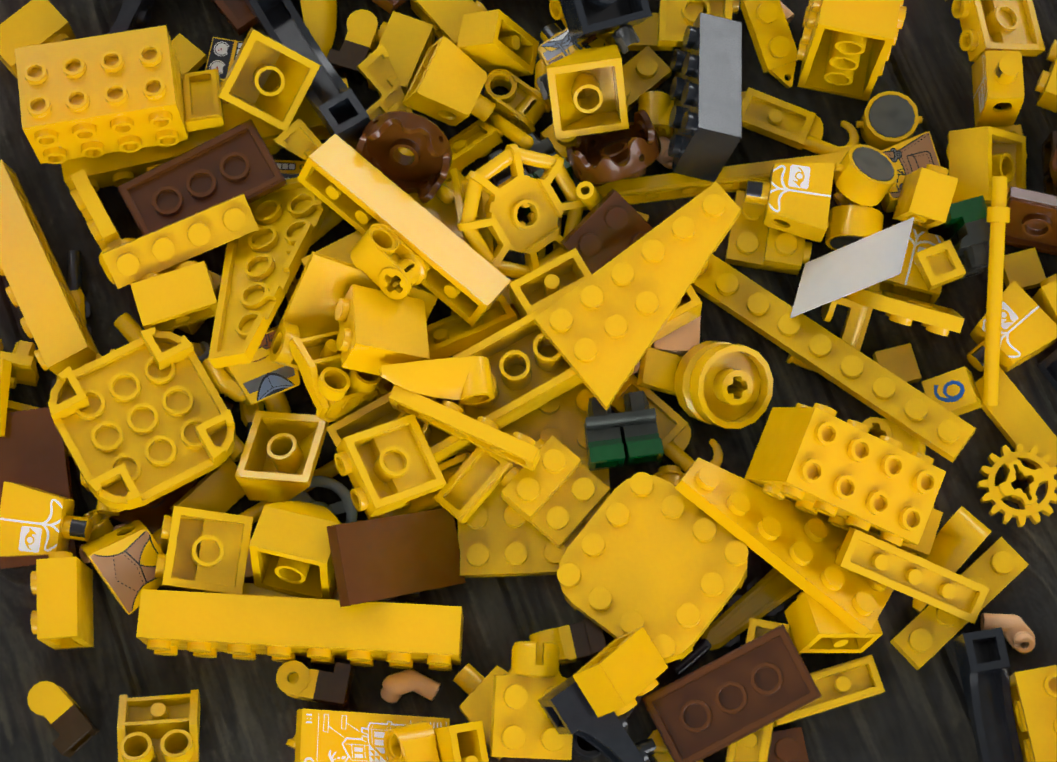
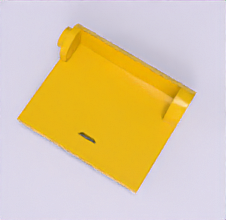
M312 251L274 334L270 347V360L299 370L291 354L289 346L291 338L299 336L302 339L339 331V321L335 320L336 304L340 298H345L351 285L355 284L381 290L380 287L355 265ZM397 280L395 283H393L392 287L397 286L401 280ZM416 285L411 286L407 297L424 300L427 321L438 297L428 289ZM391 382L384 384L387 393L392 391L395 384Z

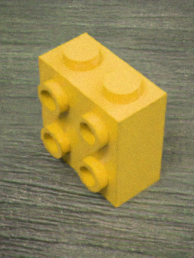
M355 284L351 285L345 298L338 300L335 308V320L339 321L340 331L337 336L336 348L338 351H341L342 368L380 376L379 369L384 365L430 360L424 300L407 296L403 299L395 300L389 298L381 290Z
M68 551L51 552L48 554L47 559H36V571H32L30 576L31 592L33 595H37V610H32L30 619L32 633L37 634L39 641L54 650L94 647L93 570L78 557H73V553Z

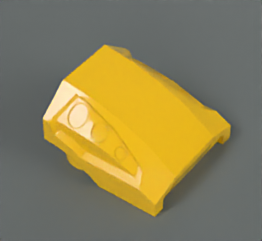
M339 331L302 339L299 336L292 337L289 342L291 354L299 367L303 382L317 409L316 415L318 418L328 423L341 420L387 394L381 376L342 368L341 351H338L336 348Z
M199 689L191 690L189 694L128 698L127 694L119 695L117 721L118 762H199Z

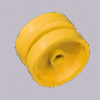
M705 341L693 346L681 358L675 372L674 390L679 405L688 416L725 429H741L755 423L766 411L773 394V376L769 364L758 351L740 344L724 341Z

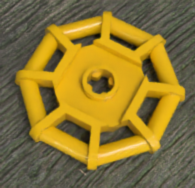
M515 143L506 145L502 153L476 171H469L466 176L468 184L461 219L457 223V230L462 231L472 249L496 267L506 277L519 279L568 252L560 242L582 220L585 205L577 196V187L563 164L564 159L560 155L555 154L551 156L519 148ZM523 164L544 169V173L540 179L524 175ZM510 166L511 177L496 187L488 181ZM554 179L567 201L561 202L551 186ZM483 190L490 195L484 206L486 216L476 220ZM520 206L522 208L529 207L531 210L527 215L529 220L527 224L523 221H518L517 214ZM568 210L562 237L559 234L560 227H557L558 219L562 218L563 211ZM488 227L498 244L493 253L478 228ZM551 242L554 243L557 248L538 261L537 252ZM510 250L524 253L526 263L522 265L504 261L503 259Z

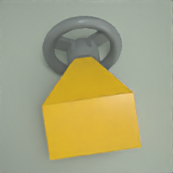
M313 476L310 487L289 501L264 505L249 543L254 585L256 587L302 598L332 599L337 584L327 527L341 524L335 516L346 512L345 523L357 522L358 511L352 503L350 491L341 482L327 476ZM314 487L327 488L335 492L341 498V501L329 505L325 502L315 501L306 490Z

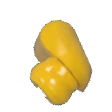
M583 181L577 185V196L587 209L591 211L603 199L601 194L591 182Z

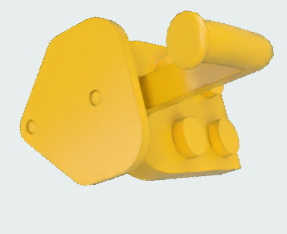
M880 282L822 305L821 309L823 321L830 322L837 304L849 307L840 339L859 351L873 309L886 312L885 315L893 322L911 326L913 320L921 322L922 326L926 327L927 331L947 337L949 331L960 333L964 323V318L954 309L880 289ZM789 354L786 360L788 364L792 362L799 367L814 371Z

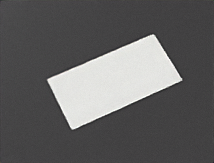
M914 217L805 263L790 318L899 275L902 270Z

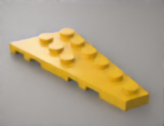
M297 177L285 179L287 185L248 204L259 229L227 243L208 357L214 369L251 363L302 263L301 259L306 256L330 209L327 204L301 184Z
M717 181L534 318L538 328L606 411L623 384L627 382L633 373L634 368L646 350L651 347L682 301L684 294L691 284L695 282L703 266L712 253L716 251L740 215L741 209Z
M699 457L695 460L676 485L675 489L860 637L863 638L871 631L894 589L834 564L848 530H843L827 522L828 518L818 513L817 515H812L795 507L796 503L786 498L781 500L762 492L763 487Z

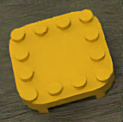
M155 327L142 330V337L73 371L68 366L58 374V380L51 389L48 406L56 429L90 491L99 502L107 505L114 512L132 510L149 504L215 470L235 450L236 432L231 410L227 409L197 357L193 344L185 335L181 337L173 332L156 331Z
M638 472L613 490L568 546L559 562L557 578L568 604L574 610L580 611L614 638H618L643 626L667 664L679 659L682 661L693 651L695 643L738 588L741 589L747 577L748 548L743 542L675 489L676 486L656 475Z

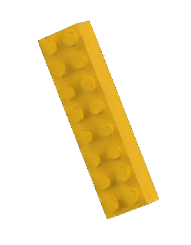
M141 589L136 637L147 645V649L154 650V654L163 656H177L178 650H187L193 652V656L201 658H217V652H227L232 654L233 659L256 660V654H267L272 656V661L288 662L295 660V656H304L311 658V663L330 665L334 664L335 658L350 660V665L371 667L374 665V660L389 662V667L411 669L414 662L427 663L430 670L451 671L452 665H461L464 617L462 606L366 602L340 607L339 600Z

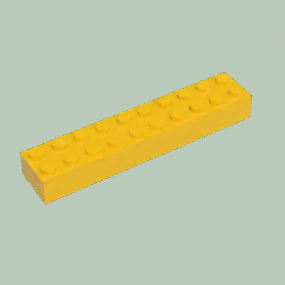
M692 286L684 294L682 301L654 342L700 317L702 301ZM564 295L451 357L484 356L489 359L495 393L493 400L479 405H463L460 403V400L429 396L427 398L440 404L443 400L453 402L464 409L463 414L476 420L478 416L489 418L499 424L498 430L583 383L534 322L536 316ZM389 392L326 427V430L335 446L338 447L341 440L346 436L407 416V414L392 408L388 399L391 393ZM417 419L437 464L473 445Z

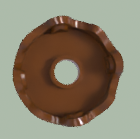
M640 109L634 114V122H628L629 129L576 136L575 146L566 147L569 163L575 177L582 182H591L594 187L625 178H637L645 174L646 168L656 160L661 151V142L656 127L653 126L645 110Z
M404 111L387 112L372 119L363 129L355 150L407 194L418 193V198L422 203L429 202L435 196L446 180L452 163V149L444 132L425 117ZM398 148H407L411 150L414 155H403L399 152Z

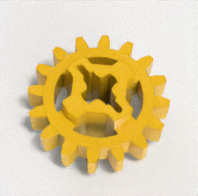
M1018 442L1014 452H1011L1010 448L1004 445L1000 449L1001 458L993 453L987 458L992 467L982 466L979 472L987 477L986 480H981L977 483V488L987 491L981 497L980 502H991L993 507L988 514L993 516L1001 512L1003 514L1002 523L1005 525L1011 518H1016L1017 526L1023 527L1028 517L1036 525L1040 522L1039 512L1048 517L1054 512L1049 503L1057 504V494L1054 493V490H1057V480L1054 479V476L1057 474V466L1050 468L1047 464L1052 457L1050 453L1042 458L1037 456L1039 447L1037 445H1034L1029 452L1024 451L1022 442ZM1021 461L1029 462L1038 469L1033 470L1025 467ZM1003 466L1005 479L1003 483L995 486L996 473ZM1016 476L1019 481L1026 480L1029 484L1024 493L1021 488L1014 489L1012 487ZM1045 483V494L1042 501L1038 504V498L1035 493L1037 488ZM1007 499L1017 503L1020 509L1006 505L1003 500Z

